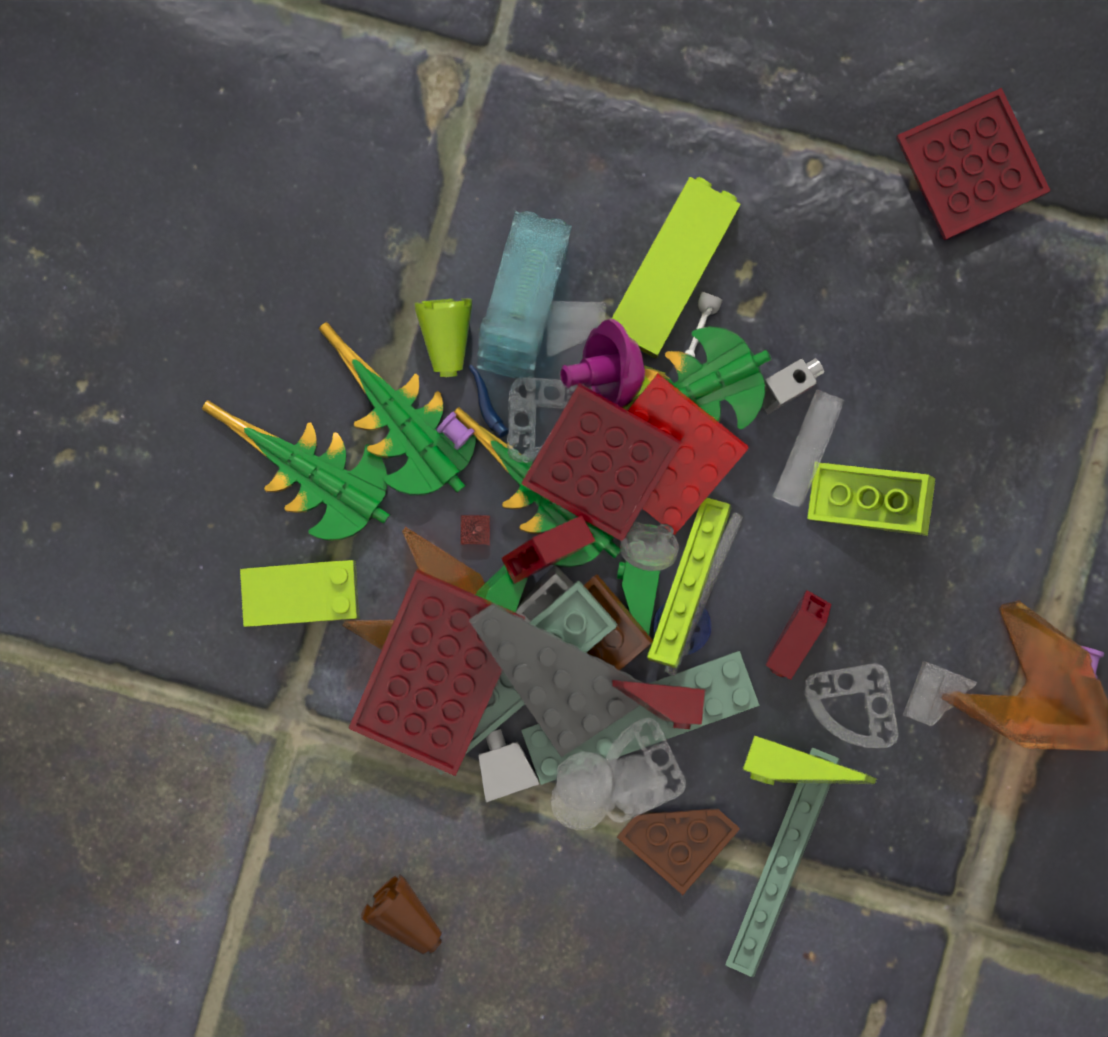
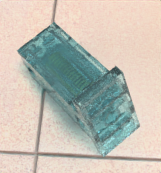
M515 211L485 318L482 319L480 326L478 369L533 383L537 360L569 248L572 226L567 225L563 220H548L540 218L533 212L524 211L521 213Z

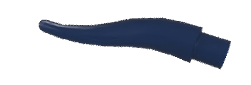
M469 365L468 368L474 375L477 385L479 408L482 417L492 431L494 430L499 438H502L509 430L493 409L481 375L473 365Z

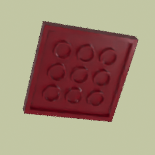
M1002 88L905 131L896 137L944 241L1046 195L1051 191Z
M579 383L521 484L576 516L582 515L585 521L623 541L681 445V441Z

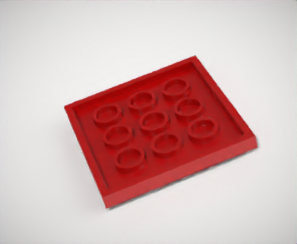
M657 373L627 411L681 441V445L642 508L673 534H676L744 455L749 446Z

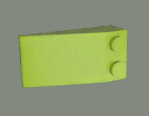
M815 462L807 519L928 536L935 478L928 474Z
M354 560L240 569L244 627L360 619L356 561Z
M754 736L743 770L752 772L751 779L773 785L775 781L783 783L875 784L877 779Z

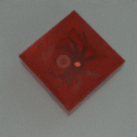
M461 515V545H490V515Z

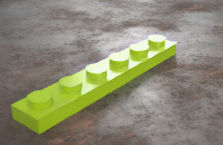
M706 498L699 506L648 654L650 661L677 668L731 510L730 504Z

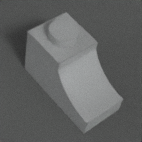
M554 566L535 584L528 596L518 605L516 613L526 617L525 621L529 623L574 583L557 566Z

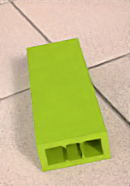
M689 177L612 319L618 321L624 327L628 336L637 342L640 351L655 359L658 357L741 205L736 202L737 198L726 191L717 192L711 188L712 184L701 177H697L696 180Z

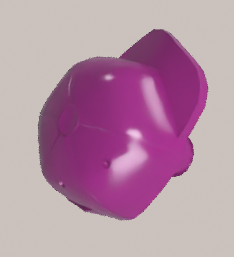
M608 319L602 321L598 328L591 330L583 349V359L580 361V364L563 365L560 378L566 388L578 385L579 383L584 384V386L590 387V390L623 408L630 404L639 394L645 380V369L637 342L628 336L626 330L618 321Z

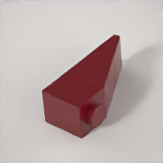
M617 680L612 682L614 688L660 719L673 722V728L690 729L691 724L702 725L705 689Z

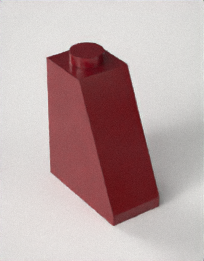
M581 515L531 538L503 556L501 560L514 584L582 550L595 542V539Z
M808 590L805 591L768 656L766 666L769 667L772 673L779 677L792 679L825 627L832 604Z

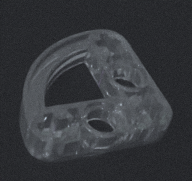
M523 377L516 379L509 390L507 452L512 460L523 463L534 462L542 446L535 447L536 407L565 408L571 396L567 397V402L563 401L565 386L561 380ZM521 385H525V390L535 391L536 385H539V400L534 399L535 393H528L525 398H521L520 393L515 392V390H518ZM578 385L568 388L567 393L573 394ZM548 386L557 388L559 398L555 401L546 399L544 389ZM520 412L527 414L530 419L529 425L526 427L517 426L514 422L515 414ZM530 433V436L525 435L523 437V446L528 447V450H525L523 455H519L518 450L514 449L513 446H517L519 434Z
M866 664L818 672L809 675L805 679L804 693L811 711L822 726L834 736L850 744L866 748H886L892 746L897 741L898 728L887 670L882 665ZM875 668L876 672L882 674V678L877 680V684L880 689L885 687V693L875 692L869 695L868 689H874L873 681L867 680V675L871 674V669ZM843 673L851 674L854 679L853 686L848 690H843L838 685V678ZM833 675L832 685L835 692L830 693L831 687L821 688V694L816 695L815 690H810L809 685L814 683V678H818L819 682H829L830 680L827 676ZM863 692L870 736L854 733L841 726L829 715L820 699ZM876 697H882L887 702V709L881 714L875 713L871 707V703ZM890 716V722L884 721L886 730L892 731V735L887 737V742H884L882 738H877V733L881 732V723L877 722L874 724L873 718Z
M641 718L628 726L612 743L602 766L600 781L602 800L607 815L614 822H625L680 796L686 787L685 778L658 722L652 718ZM646 722L649 726H655L656 730L652 732L655 741L659 738L663 741L662 744L653 745L648 750L644 746L645 744H650L647 736H640L639 734L643 729L642 724ZM636 737L654 778L614 796L613 773L617 760L627 744ZM656 749H664L668 753V761L664 765L658 766L652 762L651 756ZM672 764L675 770H670V773L674 779L679 778L681 782L677 785L678 790L675 792L670 788L665 789L664 785L668 783L665 774H662L660 777L657 774V771L666 770ZM643 788H649L654 792V800L648 805L641 804L637 798L638 792ZM632 794L633 801L639 809L633 812V808L630 806L624 810L625 815L622 817L618 813L612 814L611 810L615 808L614 802L619 801L621 805L629 802L626 796Z

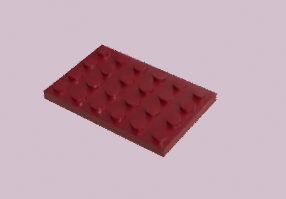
M417 569L348 729L456 776L502 672L501 667L469 621V619L492 605L493 602ZM506 609L507 612L513 615H517L525 620L526 617Z

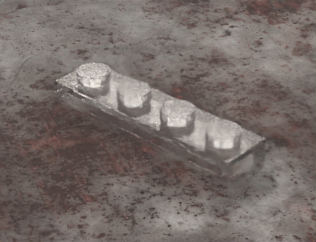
M816 389L773 495L775 498L800 508L802 507L844 404L843 399Z

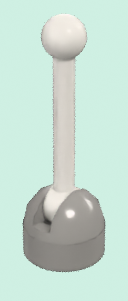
M701 292L698 299V307L702 316L697 329L704 327L707 316L717 313L723 301L721 298ZM693 337L689 350L685 351V353L690 354L694 358L698 339Z

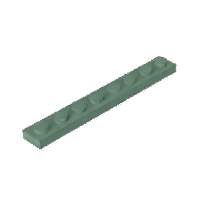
M812 748L809 754L837 765L841 761V759L815 748ZM831 783L797 784L725 964L726 966L750 977H755Z

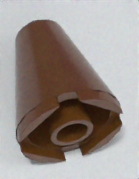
M400 874L399 877L394 876L389 879L373 895L375 901L372 907L366 904L361 913V919L366 924L421 954L426 952L433 953L442 942L440 939L441 930L407 880Z

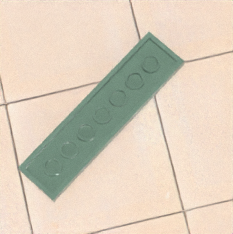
M579 580L529 622L537 628H542L561 638L562 641L578 647L579 650L585 653L617 627V623ZM503 670L466 754L525 705ZM434 767L440 775H442L445 772Z
M740 651L649 683L705 689L702 725L691 724L690 729L673 728V722L660 719L640 705L563 757L559 755L539 724L522 729L521 731L540 784H546L760 706Z

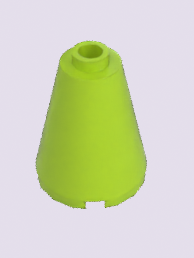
M462 298V301L442 299L415 303V312L434 372H440V377L457 376V371L463 369L472 311V299Z

